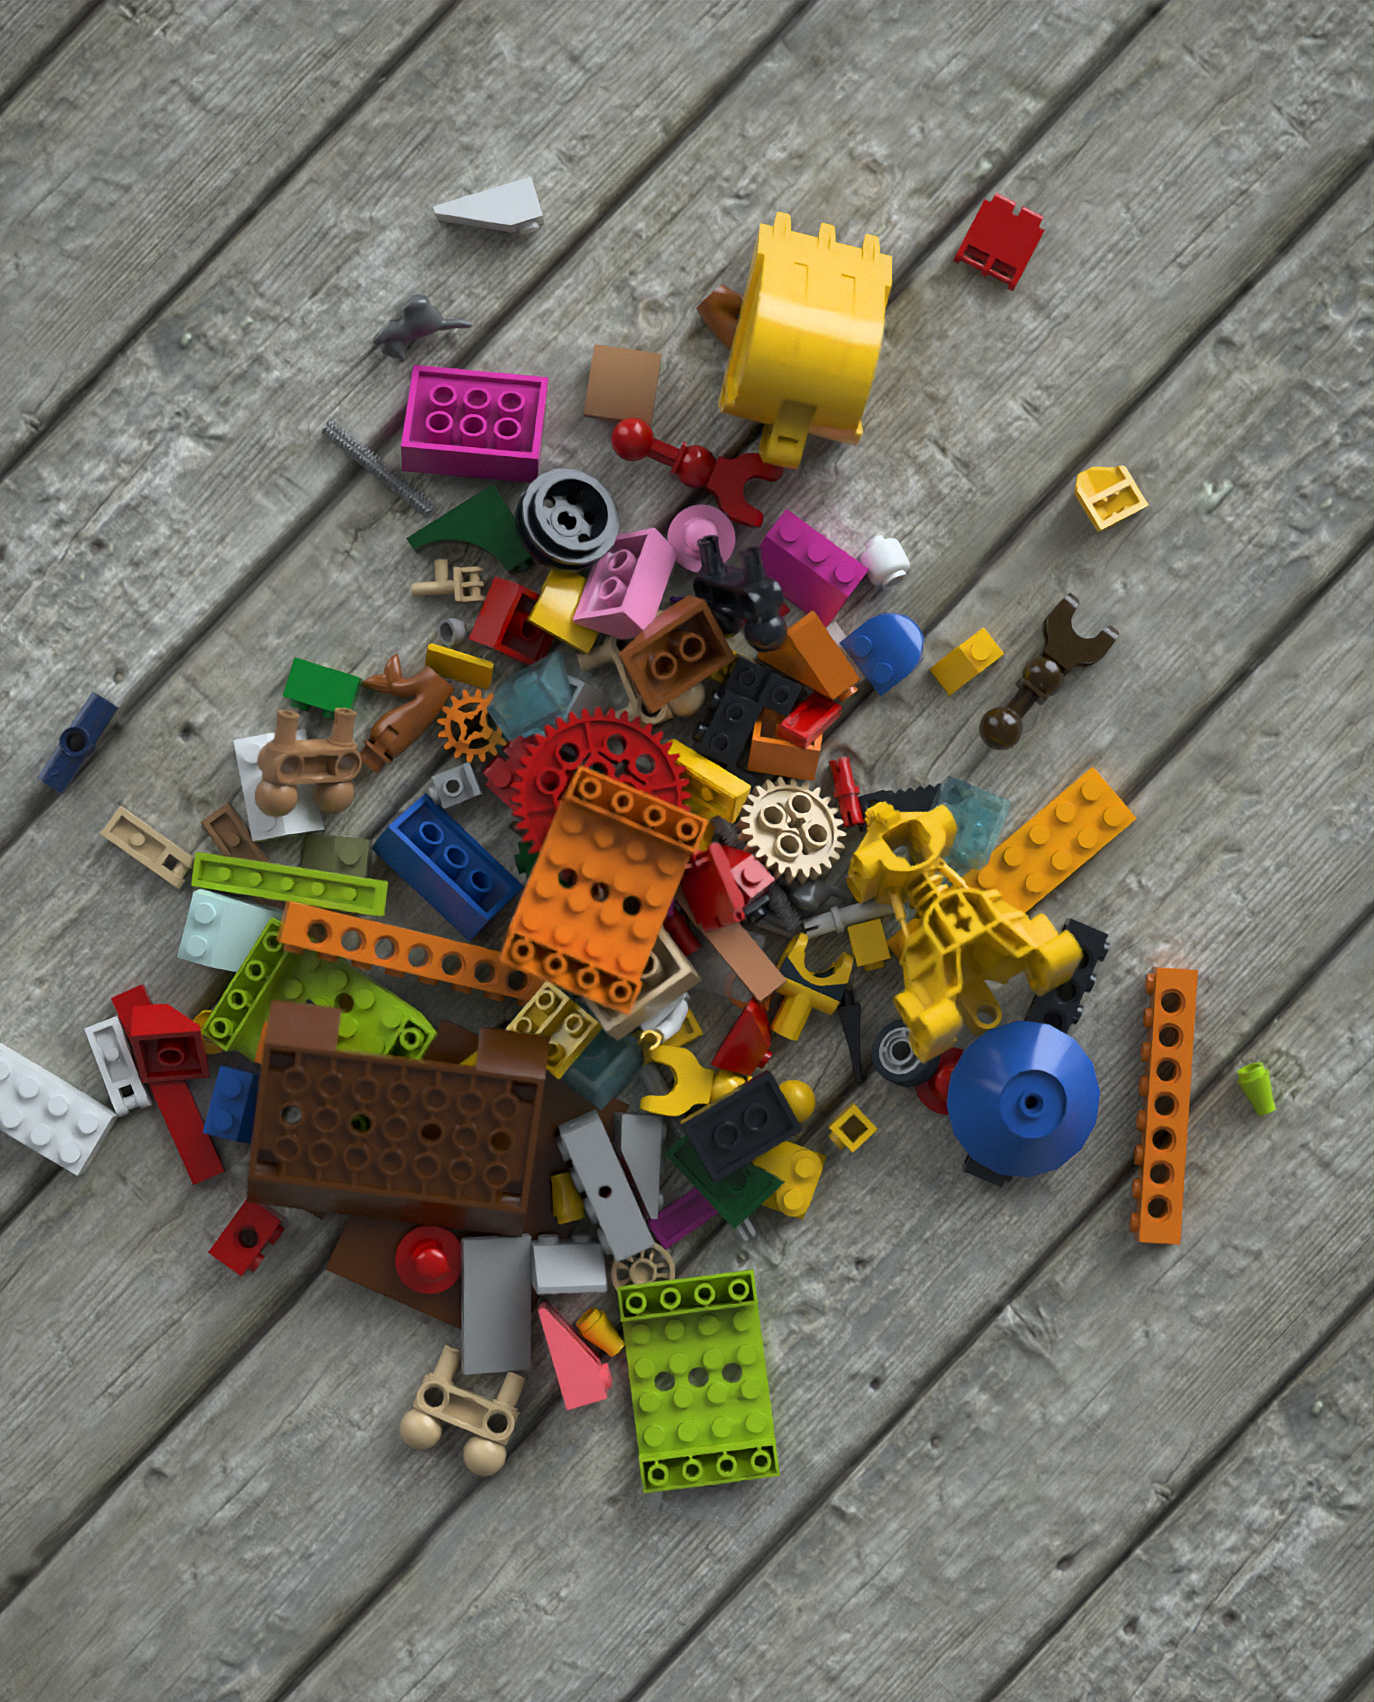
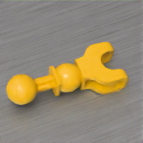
M659 1045L656 1052L651 1056L648 1055V1058L652 1062L660 1063L670 1068L674 1074V1085L672 1090L666 1095H648L640 1100L639 1109L643 1112L675 1117L685 1113L695 1104H710L752 1079V1077H743L740 1073L723 1069L714 1072V1070L703 1068L688 1049ZM787 1080L781 1083L779 1088L798 1122L800 1123L808 1119L816 1105L815 1094L811 1087L800 1080Z

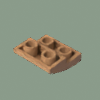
M594 344L584 417L620 422L627 418H639L651 427L662 354Z

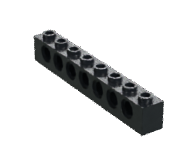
M1071 918L1066 919L1061 933L1069 932L1086 956L1085 964L1081 968L1075 969L1071 979L1068 980L1073 988L1072 995L1067 1000H1060L1056 995V988L1040 997L1034 994L1024 1021L1042 1023L1047 1013L1054 1012L1060 1020L1057 1029L1067 1034L1071 1023L1074 1025L1078 1023L1084 1006L1080 1005V1001L1084 992H1091L1097 975L1093 973L1097 961H1104L1110 947V943L1106 942L1109 934ZM1033 1096L1026 1099L1025 1106L1027 1108H1031L1034 1105L1035 1099ZM968 1153L961 1168L964 1172L999 1187H1003L1005 1181L1010 1183L1013 1178L1010 1175L995 1173L974 1161Z

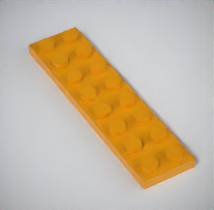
M1091 767L961 878L966 881L965 885L970 889H977L982 892L996 889L1002 894L1000 900L1019 911L1021 910L1025 914L1137 818L1096 769ZM952 884L950 886L949 892L956 890L958 888L954 884ZM913 917L906 923L909 936L921 928L922 918L916 919ZM902 928L886 940L888 947L899 960L906 943Z

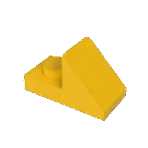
M983 627L933 665L929 671L950 696L1003 656L1004 653Z

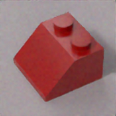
M495 576L468 639L506 657L541 670L554 636L527 621L540 594L520 584Z

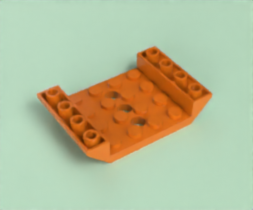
M580 765L559 804L508 927L498 961L629 1016L642 985V982L639 981L689 857L696 853L708 820ZM562 869H570L576 875V884L571 889L563 888L558 882V874ZM600 882L606 885L608 897L604 902H596L592 899L590 888L594 883ZM627 896H633L640 902V911L635 916L627 915L622 909V902Z

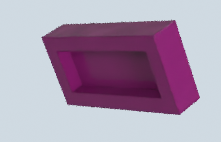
M694 1187L659 1211L658 1219L649 1218L646 1220V1223L666 1250L719 1212Z

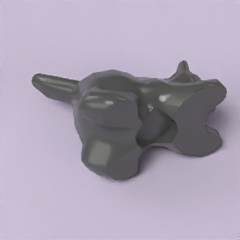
M417 294L412 295L400 309L401 316L399 319L390 320L373 337V342L376 345L381 344V351L384 355L398 358L404 362L409 342L433 334L438 330L471 328L472 323L462 318L444 319L439 310L430 304L427 296Z
M769 869V873L771 872V876H773L774 870ZM781 874L775 883H778V887H781V890L786 893L789 898L788 901H791V904L794 905L793 908H796L798 915L805 919L812 917L815 910L823 906L831 896L843 899L854 898L849 889L828 885L819 877L813 881L809 876L805 883L801 884L796 876L789 884L786 881L785 874Z

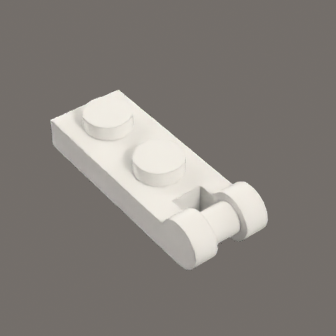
M119 1016L84 1028L118 1117L128 1115L130 1110L140 1106L143 1109L151 1106L150 1094L144 1083L141 1082L138 1066ZM131 1084L134 1094L124 1097L120 1088Z

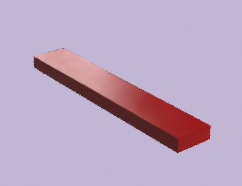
M144 984L111 998L131 1045L130 1034L133 1006L153 1005ZM187 1080L148 1082L192 1184L195 1185L226 1171L211 1135L203 1133L205 1121Z

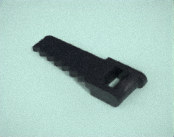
M957 780L954 784L950 781L944 786L941 783H938L935 787L929 784L925 789L918 786L915 790L908 788L905 792L902 789H899L896 793L892 790H881L859 796L858 800L864 820L867 818L865 812L871 808L869 800L874 799L878 803L886 802L888 805L891 804L894 811L929 812L940 805L947 807L963 802L964 794L960 780ZM865 820V824L859 826L860 832L867 831L866 827H868V825L866 824Z

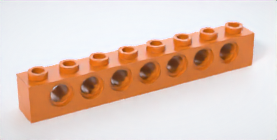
M286 900L276 939L278 942L284 943L283 950L304 955L305 949L318 951L317 958L337 963L338 957L352 959L351 966L371 970L372 964L385 967L384 974L404 978L406 972L419 975L417 981L438 986V982L441 980L452 983L451 990L471 994L472 988L485 991L483 997L503 1002L505 996L517 998L516 1005L523 1007L546 982L498 961L501 953L498 950ZM314 923H321L325 929L324 937L318 942H311L307 936L308 928ZM348 931H354L358 935V943L351 950H345L341 945V938ZM382 939H388L392 946L391 952L388 956L379 958L375 953V945ZM415 947H421L425 953L424 960L421 964L413 966L408 960L409 952ZM448 955H454L458 961L457 968L452 973H445L442 970V961ZM481 963H487L491 970L489 977L484 981H478L475 977V969ZM520 971L523 975V982L520 987L511 989L508 985V977L512 972Z
M1152 967V973L1146 974L1145 993L1150 994L1149 1008L1145 1007L1143 1011V1028H1148L1147 1042H1142L1140 1052L1141 1062H1146L1145 1076H1140L1138 1083V1095L1143 1096V1110H1138L1136 1115V1130L1141 1131L1140 1144H1135L1134 1164L1139 1165L1138 1178H1133L1131 1189L1132 1199H1137L1136 1213L1131 1212L1129 1220V1231L1134 1233V1239L1138 1242L1180 1245L1198 970ZM1171 992L1177 998V1006L1173 1011L1166 1012L1162 1008L1161 1000L1165 994ZM1165 1027H1171L1175 1032V1039L1168 1046L1162 1045L1159 1040V1033ZM1163 1061H1169L1173 1067L1172 1075L1166 1080H1161L1157 1075V1067ZM1166 1095L1171 1102L1170 1109L1164 1114H1158L1154 1107L1155 1101L1158 1097ZM1163 1129L1168 1134V1142L1164 1147L1156 1148L1152 1143V1137L1156 1131ZM1156 1164H1163L1166 1168L1165 1178L1159 1182H1153L1150 1178L1151 1168ZM1155 1198H1161L1164 1203L1162 1213L1157 1216H1150L1148 1213L1149 1202Z

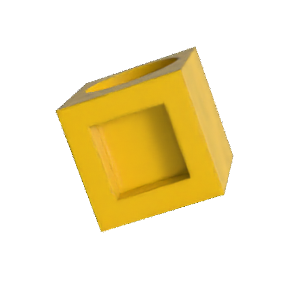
M878 918L846 927L856 967L864 965L865 971L885 967L883 960L890 959L891 957L881 919Z

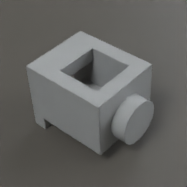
M470 762L432 776L434 784L428 786L434 804L441 803L445 810L483 796ZM452 780H456L460 785L456 793H450L447 790V784Z

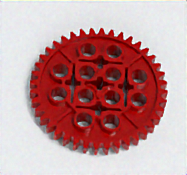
M596 707L592 717H590L588 710L583 708L580 711L579 719L571 711L567 714V724L562 718L558 717L554 720L556 730L548 724L544 726L543 731L546 738L537 733L533 736L537 747L530 744L525 746L524 749L530 757L520 756L517 761L524 769H515L513 771V775L521 779V781L510 785L512 790L519 792V795L509 799L510 803L519 805V808L513 811L511 816L521 817L522 819L514 828L515 830H526L527 833L520 841L521 843L530 841L533 843L528 851L529 855L540 852L549 827L566 792L565 790L557 801V798L567 785L568 777L564 773L569 774L576 770L586 756L587 758L582 764L583 767L589 769V766L596 765L602 769L604 776L687 812L691 810L690 807L682 804V801L690 798L691 794L681 790L690 781L688 779H679V774L685 771L686 767H675L674 762L679 759V753L668 754L673 743L668 742L663 745L660 743L664 734L662 731L652 736L650 734L653 726L651 722L641 728L640 716L635 717L629 722L628 711H623L616 718L614 708H610L606 715L603 716L601 708ZM615 737L621 741L623 745L621 754H613L608 750V738ZM561 746H569L574 750V762L567 763L560 758L559 750ZM638 757H644L650 762L651 770L649 774H642L637 770L635 762ZM622 762L625 764L623 771L627 775L623 774L620 777H616L614 775L616 769L612 764L617 765ZM550 774L555 778L556 788L554 791H546L541 787V775ZM562 869L560 880L564 881L572 874L573 885H575L577 880L575 873L570 869ZM598 882L601 889L607 888L606 885Z

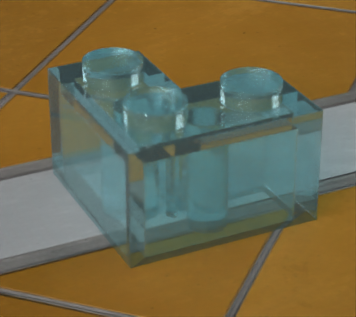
M948 775L940 783L929 810L931 811L940 805L946 806L954 817L956 825L959 826L947 858L977 871L986 866L1012 802Z

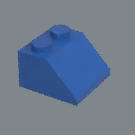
M228 1064L220 1066L203 1133L252 1144L260 1081L259 1072Z

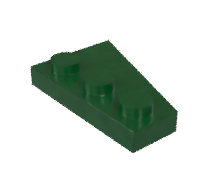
M686 1134L664 1153L734 1229L785 1183V1180L751 1162L713 1183Z

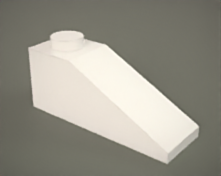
M531 177L433 206L438 221L510 233L519 231L520 234H528L538 230L539 224L544 223Z

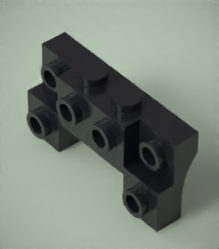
M736 653V658L732 660L718 691L713 690L708 698L706 708L709 710L704 721L699 720L693 730L691 739L694 742L690 749L751 786L749 794H751L758 777L754 773L735 764L764 706L788 717L803 686L798 681Z

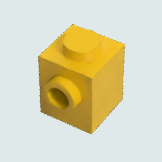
M851 1102L828 1124V1127L832 1130L828 1137L841 1151L847 1146L853 1153L878 1129Z

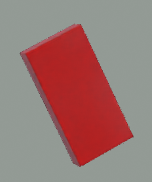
M813 692L778 725L776 735L806 750L841 716L842 706Z

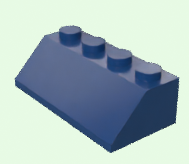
M426 793L395 819L371 847L378 856L469 942L523 888V885L438 804L435 805L433 799Z

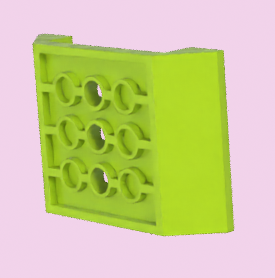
M270 918L201 1029L204 1036L225 1051L237 1050L254 1062L264 1022H268L272 999L305 1003L307 999H311L316 1005L340 1008L339 999L343 994L347 993L353 998L354 1006L348 1013L343 1010L341 1012L336 1049L422 1059L437 1035V1032L421 1012L359 968L351 966V963L343 957H338L336 963L317 958L318 951L305 949L304 955L283 950L284 943L276 940L281 921L275 918ZM307 934L311 942L319 941L315 937ZM358 1114L351 1120L353 1127L359 1131H365L372 1125L370 1118L364 1114Z
M754 1269L618 1286L617 1293L625 1339L643 1493L780 1476ZM729 1363L738 1364L742 1369L741 1377L736 1381L726 1380L722 1374L725 1365ZM696 1367H701L708 1373L707 1382L700 1386L692 1384L688 1378L689 1372ZM660 1372L672 1374L675 1380L673 1386L668 1390L659 1389L654 1381L657 1374Z

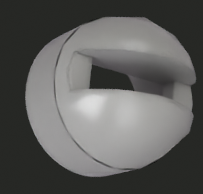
M457 618L441 620L438 625L440 641L445 646L462 643L468 632H465L464 626L466 624Z

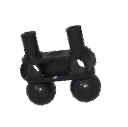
M707 535L703 539H698L697 546L699 547L702 568L697 573L698 577L693 582L695 596L706 601L725 639L736 636L743 628L744 620H746L744 636L748 645L762 653L776 651L783 645L787 637V624L779 614V609L784 603V595L779 584L765 573L761 548L753 546L741 550L739 556L741 557L743 569L723 563L718 536Z

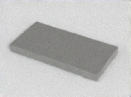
M524 1233L522 1237L495 1235L461 1238V1372L464 1375L531 1370V1236L528 1233Z

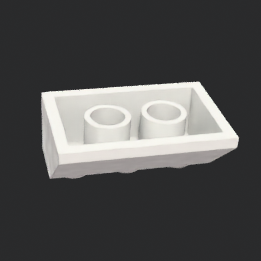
M306 729L296 731V740H308ZM274 733L233 740L252 841L262 842L325 830L322 812L312 800V787L314 784L295 785L298 789V802L295 808L286 816L280 818L266 816L256 805L255 790L262 780V771L257 765V757L262 747L274 739Z

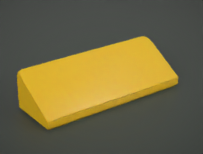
M669 740L668 742H672L673 745L668 754H680L679 759L674 762L675 767H686V770L679 774V779H688L690 781L681 790L690 793L691 799L731 824L734 823L750 793L751 786L678 740Z

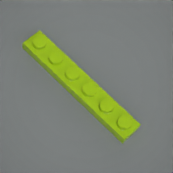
M195 852L191 886L281 901L289 900L306 905L373 916H384L388 881L212 853Z

